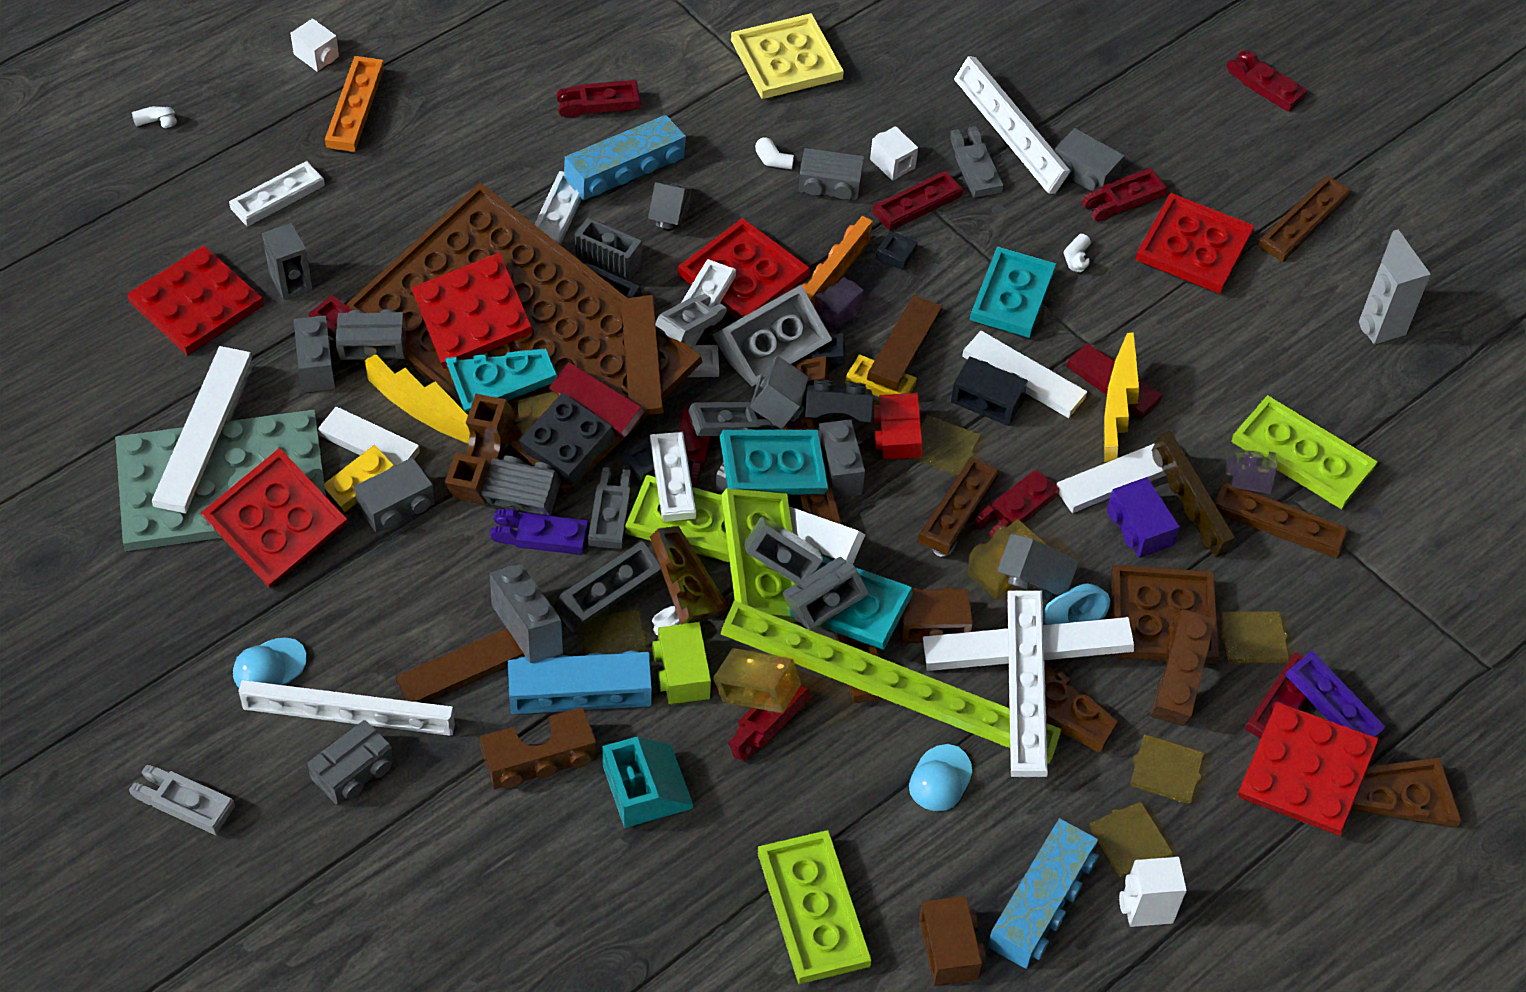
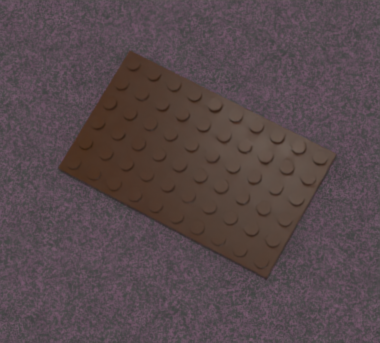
M478 183L346 304L351 310H360L364 313H380L386 309L403 312L406 324L404 360L430 382L436 381L464 409L449 368L443 369L411 287L500 252L534 333L480 355L486 354L488 358L505 356L507 352L546 349L557 376L569 362L629 399L621 299H626L627 297L482 183ZM657 327L662 395L664 400L703 361L701 355L683 341L680 342L666 335L665 331ZM550 385L508 401L516 415V419L507 446L530 466H534L536 462L540 461L526 454L519 440L558 398L550 390ZM648 415L641 416L639 420L636 422V424L629 431V433L635 427H637ZM614 432L616 437L615 441L608 448L604 449L599 455H597V457L587 467L583 476L576 483V485L600 461H602L624 439V437ZM559 476L561 478L559 490L566 495L574 487Z

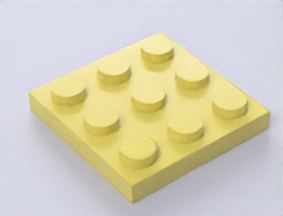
M812 13L731 32V41L761 99L843 79L844 71Z

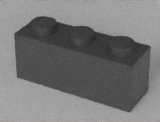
M641 541L563 592L553 604V607L570 631L574 633L652 581L661 570L660 564L645 543Z
M518 564L490 572L492 607L528 661L532 663L563 654L561 619L524 566Z

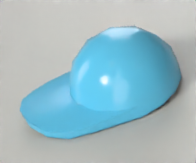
M1081 584L1049 602L1043 611V621L1045 625L1102 620L1110 607L1109 595L1097 585Z
M275 638L259 646L256 645L245 649L236 658L233 667V679L238 687H240L241 680L285 686L302 674L306 666L305 649L300 642L291 638Z
M950 744L939 745L928 750L921 757L910 779L909 791L914 801L923 808L932 811H946L953 808L960 801L972 775L971 761L966 752L958 746Z

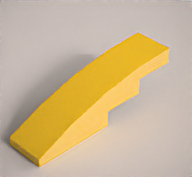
M1127 333L1115 360L1108 386L1104 416V462L1117 459V433L1128 432V404H1138L1139 382L1134 333Z
M376 354L365 360L368 381L391 402L435 430L469 444L470 432L466 425L468 415L436 381L424 387L406 368L394 374Z

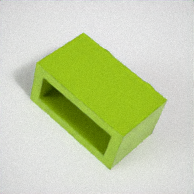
M700 622L658 627V641H652L653 656L655 662H661L662 670L657 672L660 692L666 691L668 704L710 699L711 679Z

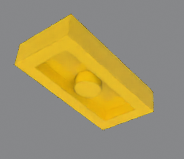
M374 444L324 483L325 491L345 513L356 504L355 485L394 467V465Z

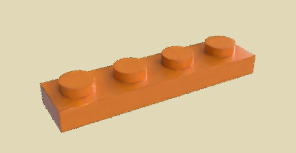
M354 56L325 137L326 148L356 151L384 70L383 60Z
M861 216L855 225H850L839 245L835 244L830 250L825 263L818 264L808 284H802L815 310L870 242L872 220Z

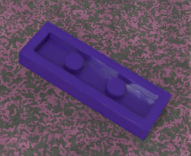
M1312 650L1285 673L1288 679L1328 721L1373 737L1385 728L1378 718Z

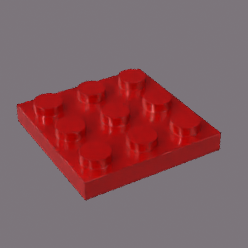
M1170 193L1139 247L1135 260L1220 294L1246 247L1255 226Z
M743 218L678 266V275L691 285L707 259L736 269V277L720 304L727 308L726 312L736 320L743 318L787 293L809 276L808 266Z
M204 245L127 293L129 302L187 356L264 306L262 297Z
M500 252L411 287L443 369L448 368L445 358L456 357L457 360H467L473 358L474 355L483 354L534 333Z
M280 448L201 512L202 517L269 589L348 523L346 517Z
M1276 702L1238 791V798L1341 836L1377 748L1378 738Z

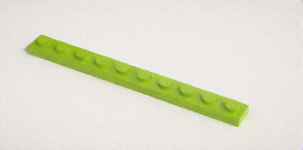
M734 600L722 627L721 635L1010 748V708L814 631H809L806 628ZM1046 723L1047 763H1050L1056 749L1061 728Z

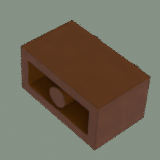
M948 587L939 590H923L912 588L913 595L899 620L901 643H923L924 636L971 632L972 616L968 589Z
M966 896L922 901L919 921L934 986L978 980L981 965L986 964V956L983 943H977L974 931L978 929L975 909H969Z

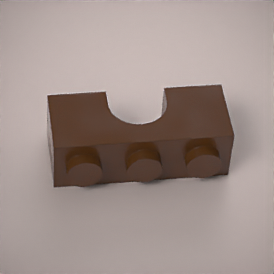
M475 394L466 420V425L470 432L467 451L465 455L454 454L445 480L446 486L455 499L483 505L487 504V501L481 495V491L483 490V484L485 483L492 458L502 460L516 419V415L507 399Z
M1182 609L1174 620L1166 651L1169 655L1164 673L1157 685L1150 713L1151 717L1184 726L1192 716L1215 618Z
M580 707L549 716L551 737L542 745L530 746L523 743L517 735L515 726L480 736L481 753L493 789L501 787L512 788L519 785L522 781L536 777L546 778L553 775L556 771L570 767L580 768L596 760V741L584 708Z

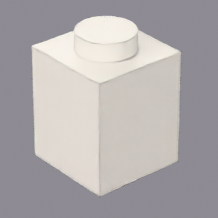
M313 18L291 32L294 55L317 72L339 57L336 35Z
M895 126L886 132L879 133L872 139L870 160L893 181L915 169L918 147Z

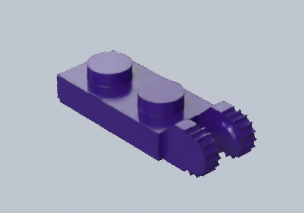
M497 509L494 513V522L504 527L496 526L491 528L490 539L493 541L516 545L518 548L576 555L583 554L588 520L522 512L519 514L511 509Z

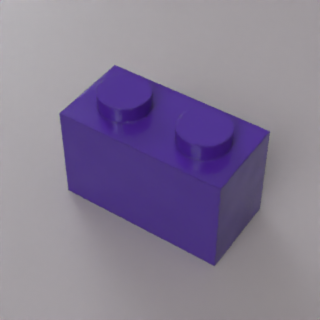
M1147 477L1112 489L1107 505L1108 515L1114 523L1118 524L1123 532L1125 543L1128 547L1133 548L1139 558L1174 546L1179 525Z

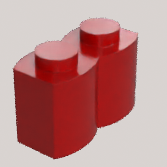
M918 393L879 395V405H873L874 425L881 424V430L875 431L876 450H882L883 460L922 457Z

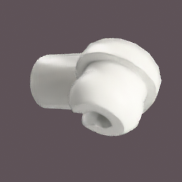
M152 106L132 112L136 127L159 120L163 128L173 127L177 123L174 116L176 113L171 107Z
M761 138L756 142V152L766 166L792 170L794 155L779 153L770 138Z
M1079 234L1064 250L1068 267L1075 272H1082L1089 265V258L1085 260V253L1083 252L1091 244V241L1085 234Z

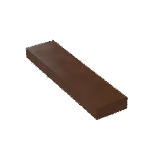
M1327 175L1260 239L1258 247L1284 262L1350 197L1352 190Z
M653 295L621 299L629 400L644 410L642 416L664 413Z
M913 295L869 369L867 380L896 391L941 314L942 305Z
M970 457L919 533L917 542L948 555L998 479L1000 469Z
M1223 482L1214 503L1221 515L1336 559L1339 556L1349 529L1348 527L1227 482Z
M505 628L396 676V683L406 701L427 703L508 667V660H516L526 656L508 629Z

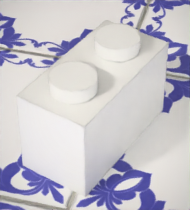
M1179 857L1135 860L1131 873L1126 875L1125 889L1120 892L1119 896L1121 911L1123 914L1127 913L1130 927L1173 924L1186 893Z

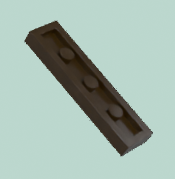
M1167 431L1159 434L1151 450L1154 462L1158 467L1162 468L1168 478L1170 489L1182 501L1185 513L1198 528L1203 544L1210 548L1215 558L1226 554L1235 539L1233 533L1172 432Z

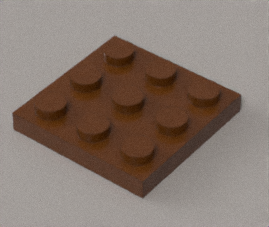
M1126 565L1112 566V619L1129 618L1134 642V652L1115 653V658L1167 661L1169 653L1166 651L1173 623L1182 609L1216 619L1214 572ZM1215 620L1205 664L1216 665L1219 658L1217 620Z

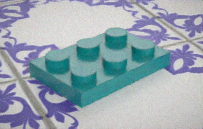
M997 246L971 311L970 320L1030 338L1053 277L1056 263Z
M723 430L720 434L729 489L786 493L787 495L825 494L828 485L818 430Z
M822 556L823 561L821 562L817 570L832 562L833 560ZM856 568L868 591V595L822 623L819 627L884 650L913 595L912 587ZM789 609L791 617H794L791 609Z

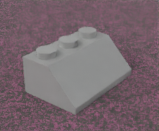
M1399 229L1392 232L1359 320L1361 330L1368 335L1374 345L1407 334L1431 275Z
M802 285L788 291L712 335L727 362L751 386L757 384L760 375L777 355L789 364H792L832 341Z

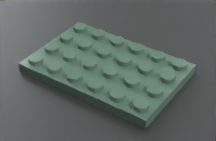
M315 409L226 421L187 513L156 508L152 503L153 496L184 427L115 436L122 538L125 551L222 538L202 517L201 512L278 448L326 496Z

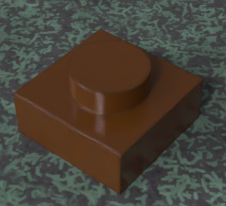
M827 356L796 361L795 368L808 376V385H814V380H829L830 364Z

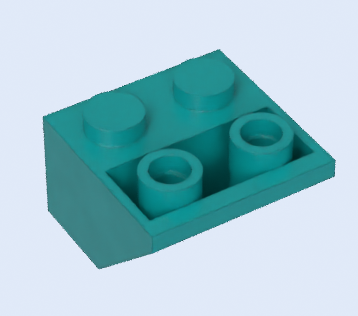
M634 737L603 746V769L624 828L693 809L691 797L671 745Z

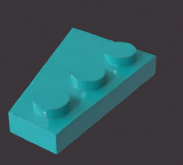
M546 349L507 352L505 356L488 358L486 354L474 355V359L457 360L456 357L445 358L467 415L469 414L475 394L507 399L509 401L550 385L557 378Z

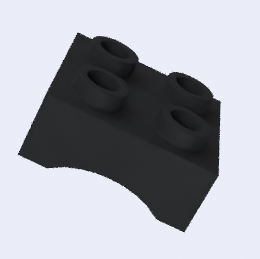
M814 380V385L807 384L805 417L817 418L823 414L835 412L848 414L859 421L871 422L872 391L866 389L867 387H865L866 384L847 382L845 388L834 387L833 381Z
M561 393L519 441L526 454L542 463L553 466L554 471L574 487L590 463L604 449L608 448L615 441L616 437L611 425L564 393Z

